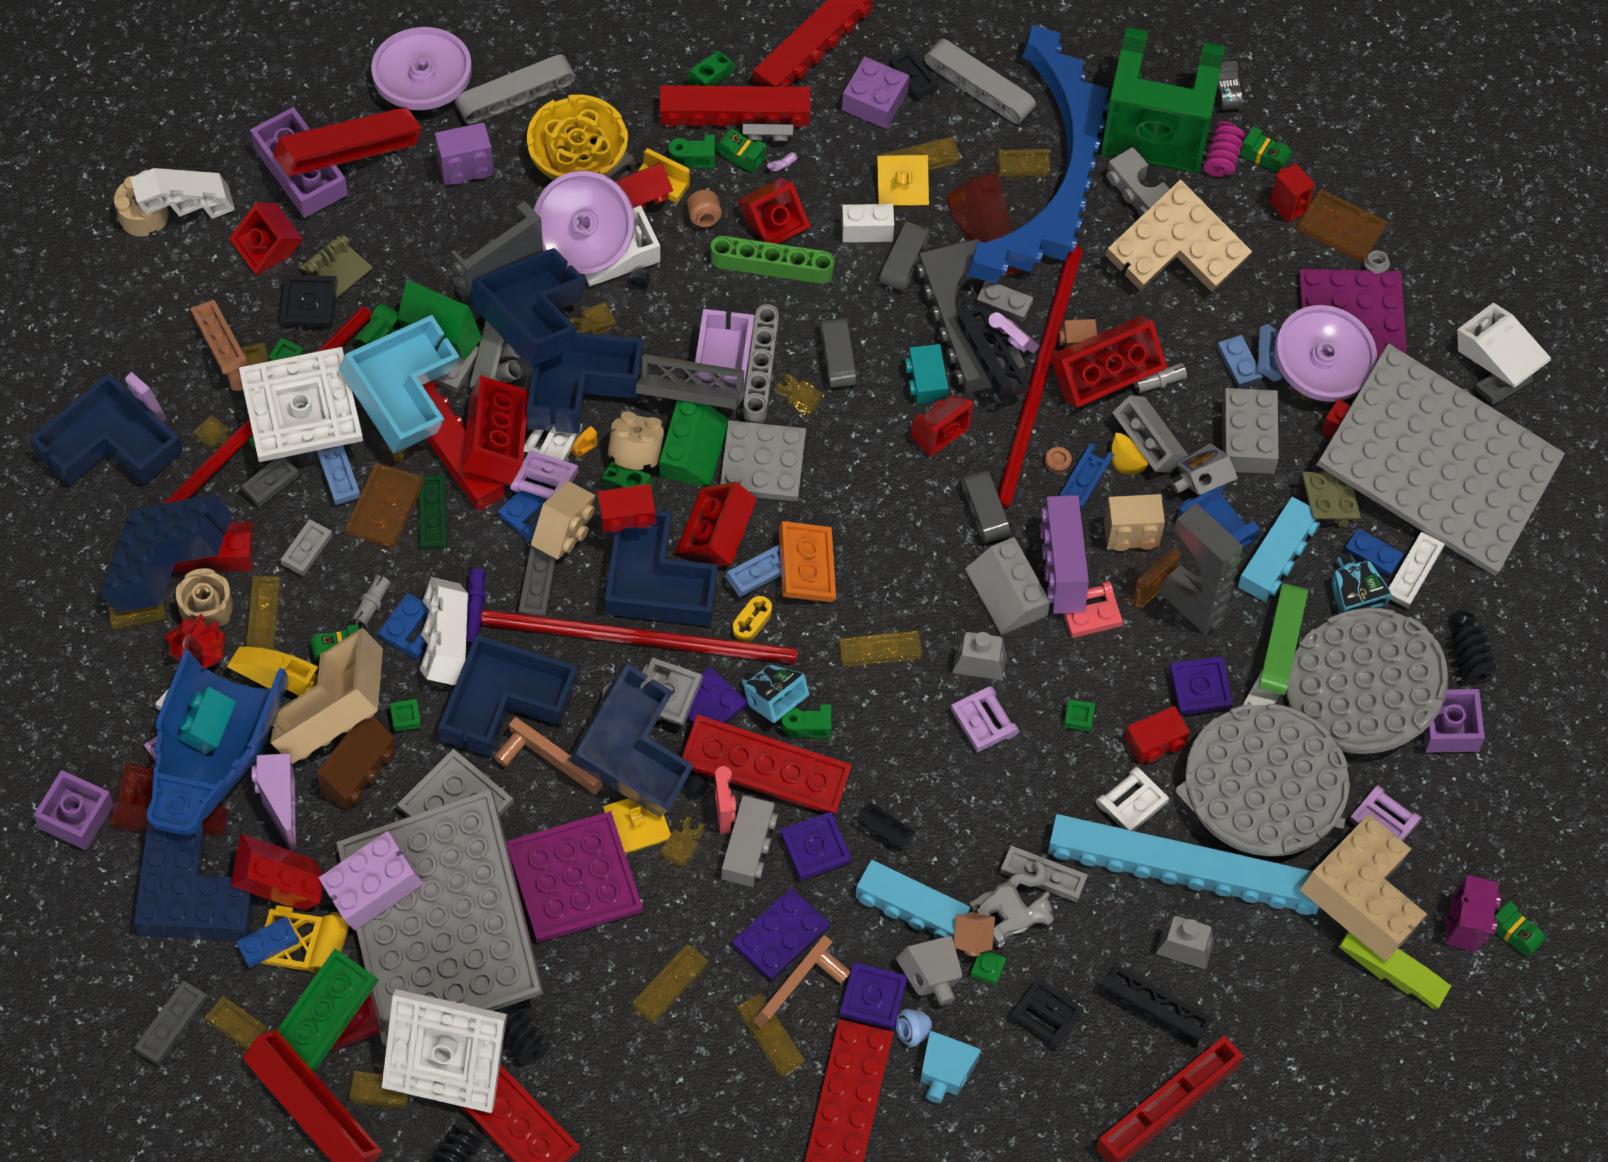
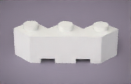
M153 168L130 177L136 201L146 214L170 205L179 217L204 208L213 219L235 210L229 186L219 173Z
M431 577L423 598L424 604L430 611L421 634L428 647L420 670L428 680L455 686L465 663L468 593L459 583Z

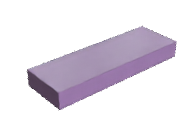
M131 372L125 378V381L133 395L164 423L167 417L151 389Z

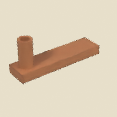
M215 300L190 308L192 316L222 373H227L231 389L234 391L242 390L243 386L239 367H244L248 364Z
M517 717L509 724L511 736L494 756V759L499 764L507 767L522 747L526 745L595 795L600 791L602 781L567 760L570 756Z
M822 936L753 1020L760 1028L773 1016L815 963L840 984L851 973L846 966L826 950L832 943L828 937Z

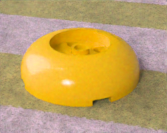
M568 95L566 99L548 102L536 112L528 127L527 145L530 157L536 167L553 181L562 175L576 171L600 172L599 174L607 175L618 166L626 153L628 132L622 116L609 103L588 95ZM592 138L597 139L595 145L589 142ZM586 157V158H588V159H586V160H581L580 158Z

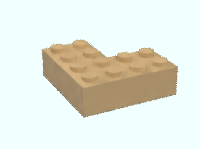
M1180 179L1107 249L1105 255L1120 271L1125 268L1127 262L1130 264L1125 276L1140 291L1177 257L1213 292L1249 258L1252 251Z
M363 627L320 654L317 685L278 710L273 723L275 728L272 730L271 744L281 754H290L292 764L300 759H306L314 750L320 746L328 745L336 736L343 732H349L355 724L363 719L371 718L378 711L383 648Z
M1370 814L1311 873L1300 889L1302 893L1385 962L1410 937L1427 915V913L1387 881L1389 876L1400 866L1411 851V848Z

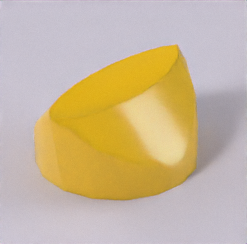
M1122 433L1115 434L1111 447V453L1114 454L1111 463L1114 468L1125 475H1137L1143 472L1149 462L1130 436Z

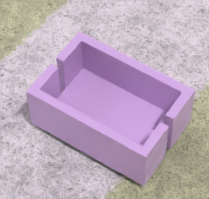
M703 309L695 362L744 370V397L755 315L731 312V330L726 329V311ZM707 372L697 374L704 383L713 381V378ZM725 376L722 378L727 386L736 388L737 377Z
M386 831L319 877L327 893L334 900L333 902L344 921L355 931L424 884L400 843L389 831Z

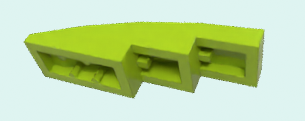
M1347 931L1338 946L1380 980L1386 978L1404 993H1413L1433 1010L1440 1007L1451 988L1450 984L1399 949L1385 962L1349 931Z

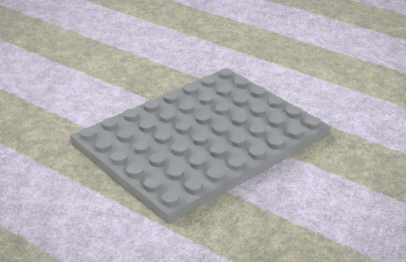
M1388 344L1316 465L1496 576L1565 453Z
M491 789L336 842L342 862L386 831H389L400 843L424 882L422 886L357 929L365 970L379 979V982L373 989L384 1029V1031L380 1032L383 1045L387 1047L392 997L396 989L446 1001H456L457 1003H464L490 1011L544 994L495 796Z

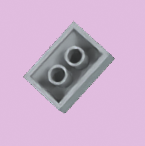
M485 321L470 388H474L478 378L482 375L529 390L530 393L534 366L530 367L497 331Z
M1015 537L991 546L965 568L967 576L1000 635L1048 616L1050 600Z

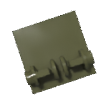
M345 235L341 237L336 236L331 243L325 245L322 250H319L314 257L308 259L300 267L307 275L336 276L338 279L336 299L373 269L369 263L347 245L349 240Z
M1302 472L1313 519H1334L1340 527H1344L1349 524L1348 521L1350 519L1361 518L1353 487L1329 472Z

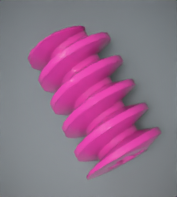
M1219 121L1216 124L1211 146H1209L1206 162L1203 167L1208 175L1222 177L1235 172V165L1238 162L1237 157L1240 156V149L1243 146L1242 141L1245 139V133L1241 129L1226 121Z

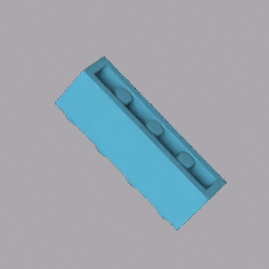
M1291 497L1242 573L1238 588L1264 602L1267 601L1271 594L1273 596L1277 594L1282 585L1280 579L1283 574L1289 575L1295 564L1292 560L1296 555H1302L1307 546L1306 538L1308 535L1313 537L1320 525L1317 519H1313L1309 505Z
M874 860L870 861L856 888V898L862 904L868 907L875 906L883 910L890 918H900L908 922L909 926L915 930H925L933 934L935 939L952 936L954 942L956 915L970 912L969 906Z

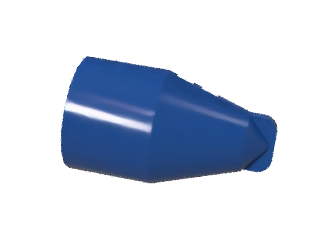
M189 650L184 651L156 720V729L158 731L157 743L155 744L156 767H154L152 800L147 810V819L155 829L181 835L195 833L200 828L202 821L209 816L257 760V755L262 754L289 684L285 669L279 668L272 688H251L226 680L206 668L202 669V665L194 658ZM209 686L233 699L236 703L218 747L204 754L178 740V737L181 733V729H179L180 723L190 711L189 701L196 691L199 692Z

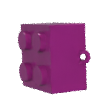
M1466 875L1452 894L1449 915L1445 918V923L1447 924L1445 945L1477 952L1482 944L1487 943L1490 934L1494 935L1498 922L1497 918H1494L1495 909L1499 908L1501 902V893H1498V882Z

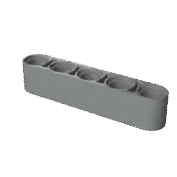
M940 39L924 56L926 64L932 70L1015 124L1021 123L1036 106L1034 98L1029 93L946 39Z
M556 55L467 90L455 99V104L467 124H474L563 89L575 81L576 75L564 55Z
M769 304L760 306L755 314L743 414L744 420L749 423L763 424L767 418L779 321L777 308ZM765 341L768 344H761L760 342ZM762 363L765 364V366H757V364ZM754 386H762L763 388L757 389ZM752 408H758V409H760V410H759V411H752V410H750V409H752Z

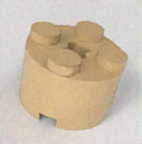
M133 176L127 177L124 183L119 186L114 196V204L120 224L126 232L134 236H148L150 232L155 230L158 232L168 221V206L146 214L136 201L130 178Z
M633 412L621 413V417L612 423L608 447L609 458L612 455L615 458L614 463L627 469L642 470L644 465L651 464V467L656 466L660 460L664 434L661 420L654 417L636 416Z
M196 569L185 575V579L176 588V600L182 619L184 618L189 621L191 617L195 619L202 613L206 624H211L217 620L219 627L226 625L230 620L233 610V601L227 580L211 569Z

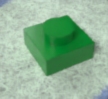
M281 338L269 355L268 360L274 361L304 355V348Z
M417 699L390 703L394 732L421 728Z
M1069 699L1064 728L1091 732L1095 703Z
M989 951L981 952V955L977 956L970 977L997 986L1007 958Z

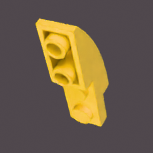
M239 647L227 666L269 689L272 688L279 668L285 669L289 681L287 690L298 696L316 686L318 681V675L315 674L318 669L317 666L292 655L265 648Z

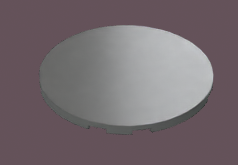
M1382 608L1350 610L1330 617L1326 623L1317 629L1313 628L1299 643V647L1294 654L1286 690L1290 707L1305 713L1319 722L1329 731L1330 736L1337 746L1341 748L1342 752L1370 754L1399 747L1421 734L1436 718L1445 701L1448 689V669L1443 650L1427 628L1412 617H1406L1395 613L1393 610Z
M1269 703L1268 705L1252 706V704L1239 706L1230 709L1229 712L1218 718H1214L1195 739L1189 753L1185 772L1189 801L1203 825L1214 836L1229 846L1243 852L1261 856L1294 854L1306 850L1324 839L1340 820L1347 803L1350 787L1348 765L1341 748L1337 746L1330 736L1329 731L1303 712L1283 705Z

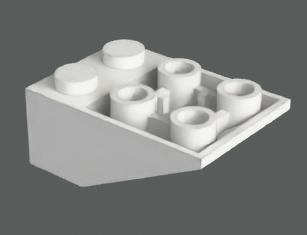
M641 206L633 208L635 231L627 252L617 263L608 269L584 274L589 287L630 273L635 269L660 262V244Z
M1494 302L1457 329L1458 351L1514 388L1551 361V357L1511 313Z

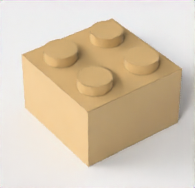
M570 481L564 484L543 503L531 545L556 559H559L565 552L569 553L575 543L582 541L588 533L589 528L586 525L594 513L595 507L592 505L596 495Z
M1161 494L1108 498L1104 518L1107 549L1124 551L1129 548L1148 550L1159 547L1165 524Z

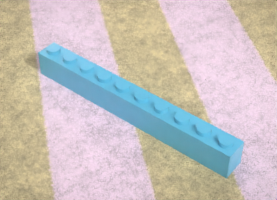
M1056 814L1048 854L1053 855L1056 859H1072L1080 861V863L1086 866H1103L1112 872H1130L1139 878L1152 877L1161 879L1166 884H1183L1193 890H1210L1219 896L1228 897L1232 895L1241 897L1244 901L1250 903L1259 901L1277 909L1290 908L1303 915L1317 914L1319 909L1316 903L1300 891L1313 871Z

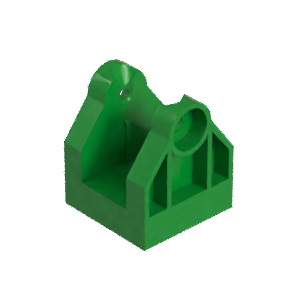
M1127 27L1110 98L1101 155L1115 158L1133 147L1147 164L1199 174L1225 45L1204 41L1196 82L1192 84V89L1141 79L1142 74L1140 72L1148 30Z

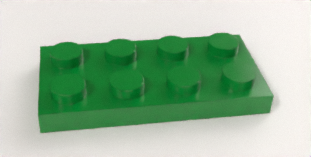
M334 949L277 1030L312 1071L315 1072L379 982V979L346 955Z

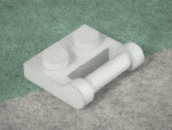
M582 424L579 434L556 432V427H552L540 450L535 447L544 430L533 429L524 445L523 458L525 459L531 450L566 461L573 444L582 431Z
M1134 767L1129 772L1127 778L1106 795L1098 797L1095 802L1122 829L1135 831L1166 805L1169 797L1138 767ZM1135 784L1141 786L1118 807L1113 804Z

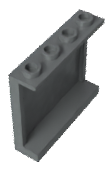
M525 201L517 206L518 224L469 258L463 260L455 250L451 251V267L454 275L452 279L455 285L454 295L456 296V301L468 305L475 320L480 318L481 315L468 302L473 279L543 252L541 217Z

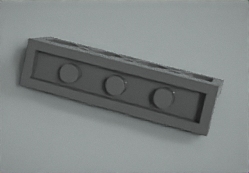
M644 354L642 357V377L636 383V393L736 409L743 399L744 370ZM649 363L657 364L664 373L661 375L649 374ZM682 368L689 376L686 379H679L672 370ZM707 372L713 378V381L704 383L697 374ZM725 376L737 377L736 388L727 386L722 378Z

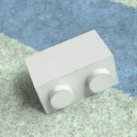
M893 204L842 205V242H893Z

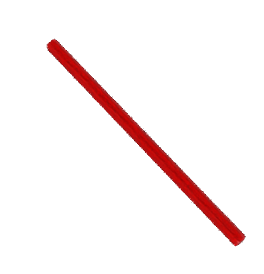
M1076 246L1074 252H1069L1063 265L1029 384V391H1027L998 493L999 500L1004 508H1008L1013 500L1052 360L1050 355L1055 352L1059 331L1062 327L1083 253L1081 247Z
M364 306L361 307L317 352L342 347L370 320L371 311ZM250 418L164 503L189 499L253 436Z
M483 610L481 613V625L789 664H795L798 655L797 649L790 647L492 610Z

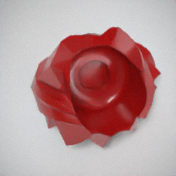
M202 613L195 619L191 617L189 621L183 618L179 627L164 636L170 647V656L178 662L181 661L185 650H189L194 658L202 665V669L211 667L224 658L225 632L220 631L217 620L211 624H206Z

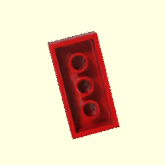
M1138 316L1050 355L1064 400L1075 407L1082 406L1167 368L1153 320Z
M480 375L469 396L462 470L512 485L523 465L529 390Z

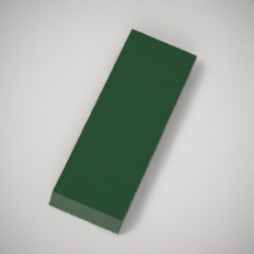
M418 476L421 550L447 549L445 476Z

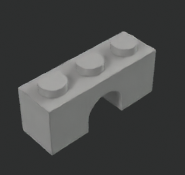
M1132 147L1109 161L1107 178L1113 186L1118 187L1126 202L1131 203L1141 217L1170 189L1164 182L1156 187H1145L1140 183L1141 180L1146 178L1148 164Z

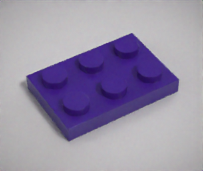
M790 888L734 939L732 946L772 982L830 929V923L796 891Z

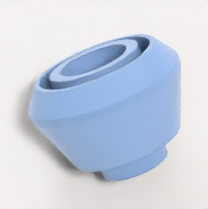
M903 1009L896 1019V1029L901 1041L914 1047L929 1036L932 1023L929 1016L922 1011Z

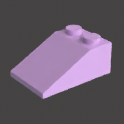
M290 754L257 755V765L252 766V780L255 782V793H260L264 807L290 851H296L295 775Z

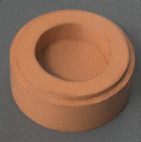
M1062 447L1051 448L1045 457L1046 468L1055 474L1065 473L1071 465L1072 458L1070 452Z

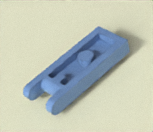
M343 445L325 450H316L335 505L361 498Z
M780 544L727 571L725 578L739 597L781 576Z

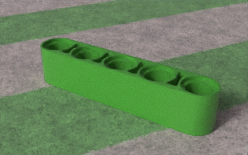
M718 236L711 242V263L719 269L819 284L828 283L833 278L834 258L826 251L727 236Z
M1282 583L1259 689L1281 695L1286 693L1308 595L1307 588Z

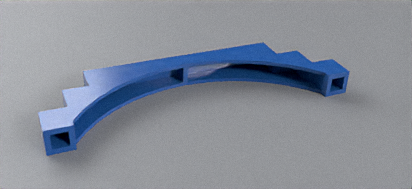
M1032 25L1022 58L1029 60L1041 74L1059 106L1067 136V164L1062 185L1047 207L1033 220L1004 237L986 243L978 241L972 255L968 276L997 284L1000 275H1006L1008 266L1031 272L1035 263L1040 264L1043 254L1065 261L1068 253L1075 250L1078 238L1074 237V233L1079 231L1082 218L1078 216L1079 212L1084 211L1087 201L1083 194L1088 192L1092 178L1088 177V173L1093 172L1096 158L1092 156L1093 152L1097 153L1101 138H1097V135L1103 131L1106 119L1102 118V114L1107 113L1110 100L1106 99L1108 88L1084 81L1086 72L1082 71L1083 60L1060 54L1063 44L1059 43L1061 34L1059 32Z

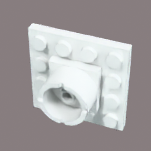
M342 347L239 367L259 462L363 441L352 389L338 369L344 358Z
M396 989L392 997L382 1088L492 1113L495 1106L507 1014Z

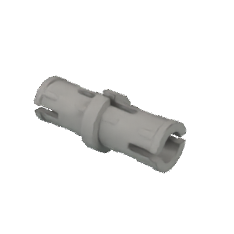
M1183 363L1168 367L1134 382L1135 390L1138 389L1137 393L1141 394L1154 388H1165L1169 383L1186 379V369L1183 367Z
M376 575L367 593L362 595L360 598L361 604L351 618L353 624H358L359 627L360 623H362L361 628H366L375 610L380 608V601L391 585L390 581L385 577L380 581L381 576Z

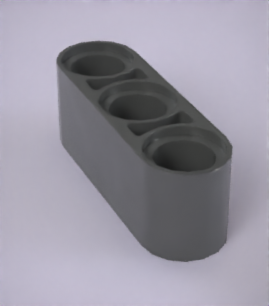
M906 221L883 267L879 280L880 283L901 291L906 289L916 264L919 262V255L924 252L928 243L931 230Z
M847 318L820 321L829 387L856 385V373Z
M988 470L962 476V488L982 542L986 544L1010 537L1009 524Z

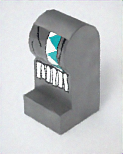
M1237 61L1222 62L1216 91L1220 110L1242 107V92L1238 77Z

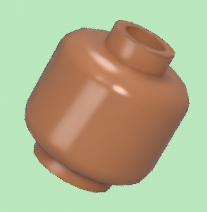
M699 190L688 198L687 208L689 216L695 225L710 227L719 221L722 210L718 196L713 191Z

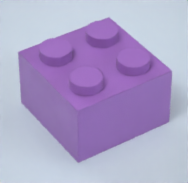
M864 56L843 92L842 110L887 129L908 93L909 75Z
M485 123L435 133L437 160L444 185L459 184L463 181L483 179L493 175L492 151Z
M1479 689L1447 690L1441 710L1433 722L1423 731L1426 753L1479 752L1485 739Z
M61 770L34 813V818L39 829L87 850L114 804L109 791Z

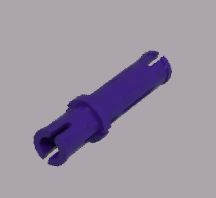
M477 568L469 571V584L466 591L468 593L466 648H471L475 636L479 635L482 606L486 600V593L484 592L486 571Z

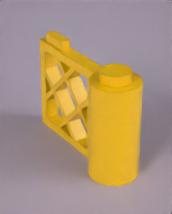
M277 905L275 910L270 909L265 927L274 923L275 918L282 919L287 916L300 943L261 962V964L305 970L317 974L334 949L342 953L349 924L344 921L340 913L331 912L324 917L293 913L294 910L291 907ZM305 923L315 924L313 932L304 938L297 931V928ZM304 946L307 951L304 962L292 960L289 954Z

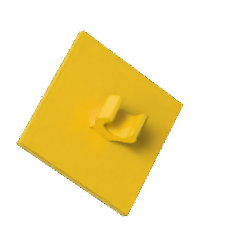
M928 155L877 156L878 204H893V206L929 205Z
M629 798L603 806L604 813L612 812L625 854L672 839L664 815L658 817Z

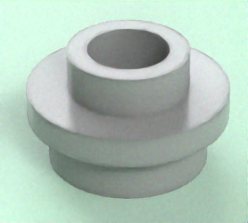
M1376 250L1366 256L1364 266L1371 272L1383 273L1389 269L1390 261L1384 252Z

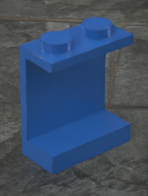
M1224 485L1201 494L1194 500L1188 499L1181 504L1178 518L1197 503L1243 545L1242 549L1257 541L1260 528L1254 521L1247 525L1223 498Z

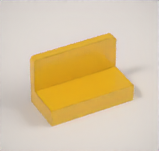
M646 148L644 151V163L638 171L657 163H663L674 190L668 193V200L678 204L690 186V169Z

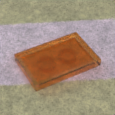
M1320 189L1298 224L1297 230L1364 263L1365 258L1374 248L1388 222Z
M375 463L345 528L346 534L395 548L425 482L424 478Z

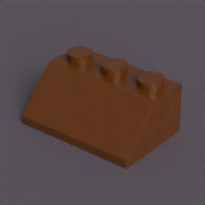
M374 716L369 719H363L355 724L353 729L346 734L317 772L321 794L349 811L353 804L357 805L361 801L366 787L369 783L373 784L378 779L380 769L385 763H390L396 754L394 737Z

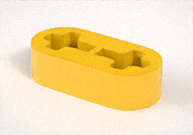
M763 596L754 597L735 619L733 635L737 641H752L768 622L772 615V604L768 598ZM764 606L765 612L760 611L755 617V607L760 608ZM750 622L749 631L740 632V626L744 628Z

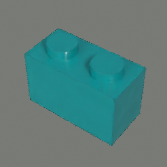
M940 344L910 347L909 358H905L906 373H911L912 380H909V392L911 396L915 395L916 405L936 403L941 399L945 400L948 396V384Z
M209 686L199 692L196 691L189 701L190 711L180 723L179 729H181L178 740L204 754L216 749L236 701Z

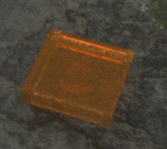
M1175 546L1138 579L1133 604L1139 609L1144 607L1160 592L1162 581L1178 568L1181 551Z

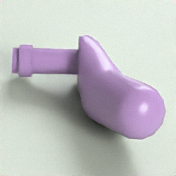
M790 152L783 159L768 163L767 167L774 172L782 170L797 160V155L794 152Z

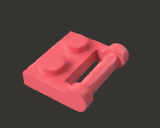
M1110 581L1101 583V586L1089 588L1087 591L1086 600L1104 596L1105 601L1086 605L1085 612L1063 613L1071 638L1122 627L1123 620Z
M726 766L717 768L715 772L717 787L715 790V800L720 834L731 833V823L736 821L735 796L731 795V789L729 788L732 772Z

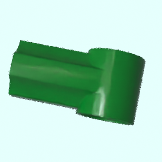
M384 303L379 304L373 311L370 322L355 338V343L359 348L400 330L401 326L397 319L398 312Z

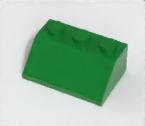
M407 281L397 317L401 328L432 315L444 332L437 349L441 342L448 338L459 358L465 360L482 339L470 307L412 281Z
M677 400L659 461V477L701 487L711 486L729 419L710 405Z

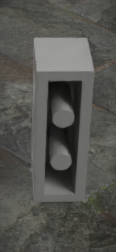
M1130 395L1112 412L1155 472L1171 473L1180 461L1188 457V454L1146 397Z
M748 796L742 797L722 866V880L754 887L756 878L761 879L765 864L761 862L762 855L768 854L771 845V838H768L770 829L775 830L778 820V814L774 813L775 803Z

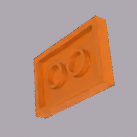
M782 521L779 525L783 597L833 602L836 599L832 527Z

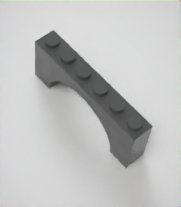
M978 239L922 252L919 255V263L916 264L918 278H923L925 283L923 285L925 297L927 300H931L933 305L931 306L933 319L938 321L940 325V339L942 342H946L948 347L946 350L948 361L950 364L954 363L957 385H962L965 394L992 387L955 321V298L961 287L973 278L968 276V271ZM989 343L990 347L994 349L995 345ZM1007 346L1024 376L1025 364L1019 349L1015 346ZM997 357L1002 368L1006 369L1007 361ZM1008 377L1010 382L1017 381L1016 379Z
M1195 503L1177 518L1174 532L1192 552L1200 567L1203 579L1195 576L1180 565L1162 581L1160 594L1201 632L1206 634L1211 629H1218L1225 621L1224 614L1228 609V600L1232 596L1230 592L1235 584L1234 577L1238 573L1237 566L1242 559L1240 555L1243 545Z

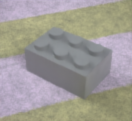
M1225 389L1222 401V451L1229 455L1235 472L1275 473L1279 459L1278 394L1276 390Z

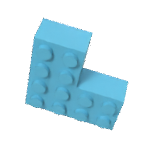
M432 315L345 354L338 368L393 454L436 434L444 421L443 416L422 385L451 372L459 359V355L448 338L441 342L436 352L435 349L438 347L444 332Z

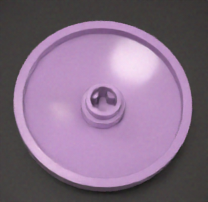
M417 27L398 32L385 40L374 54L371 71L377 91L388 102L401 108L427 110L453 101L465 90L471 78L472 64L467 47L458 37L438 28Z
M576 171L558 177L543 190L534 208V211L541 217L543 251L554 247L568 261L567 266L572 265L580 274L596 273L613 266L627 252L634 236L635 215L629 197L615 181L596 172Z
M1314 305L1294 312L1284 322L1275 340V359L1283 377L1300 393L1320 401L1336 402L1338 399L1342 401L1357 395L1377 362L1376 345L1369 330L1355 316L1337 307Z

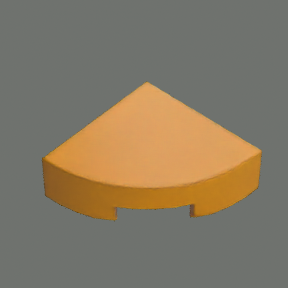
M592 426L586 429L572 446L571 453L576 459L597 446V432Z

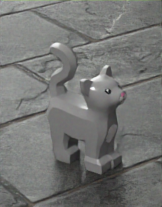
M1039 861L1034 862L1036 870L1034 876L1024 873L1012 875L1005 883L998 885L994 891L982 894L969 904L972 912L989 916L997 912L1003 920L994 928L993 942L998 949L1004 946L1005 939L1009 936L1022 933L1033 924L1044 923L1048 925L1054 920L1052 906L1048 900L1050 896L1048 891L1037 897L1029 907H1026L1016 890L1020 883L1032 887L1040 885L1045 881L1047 870L1044 864Z

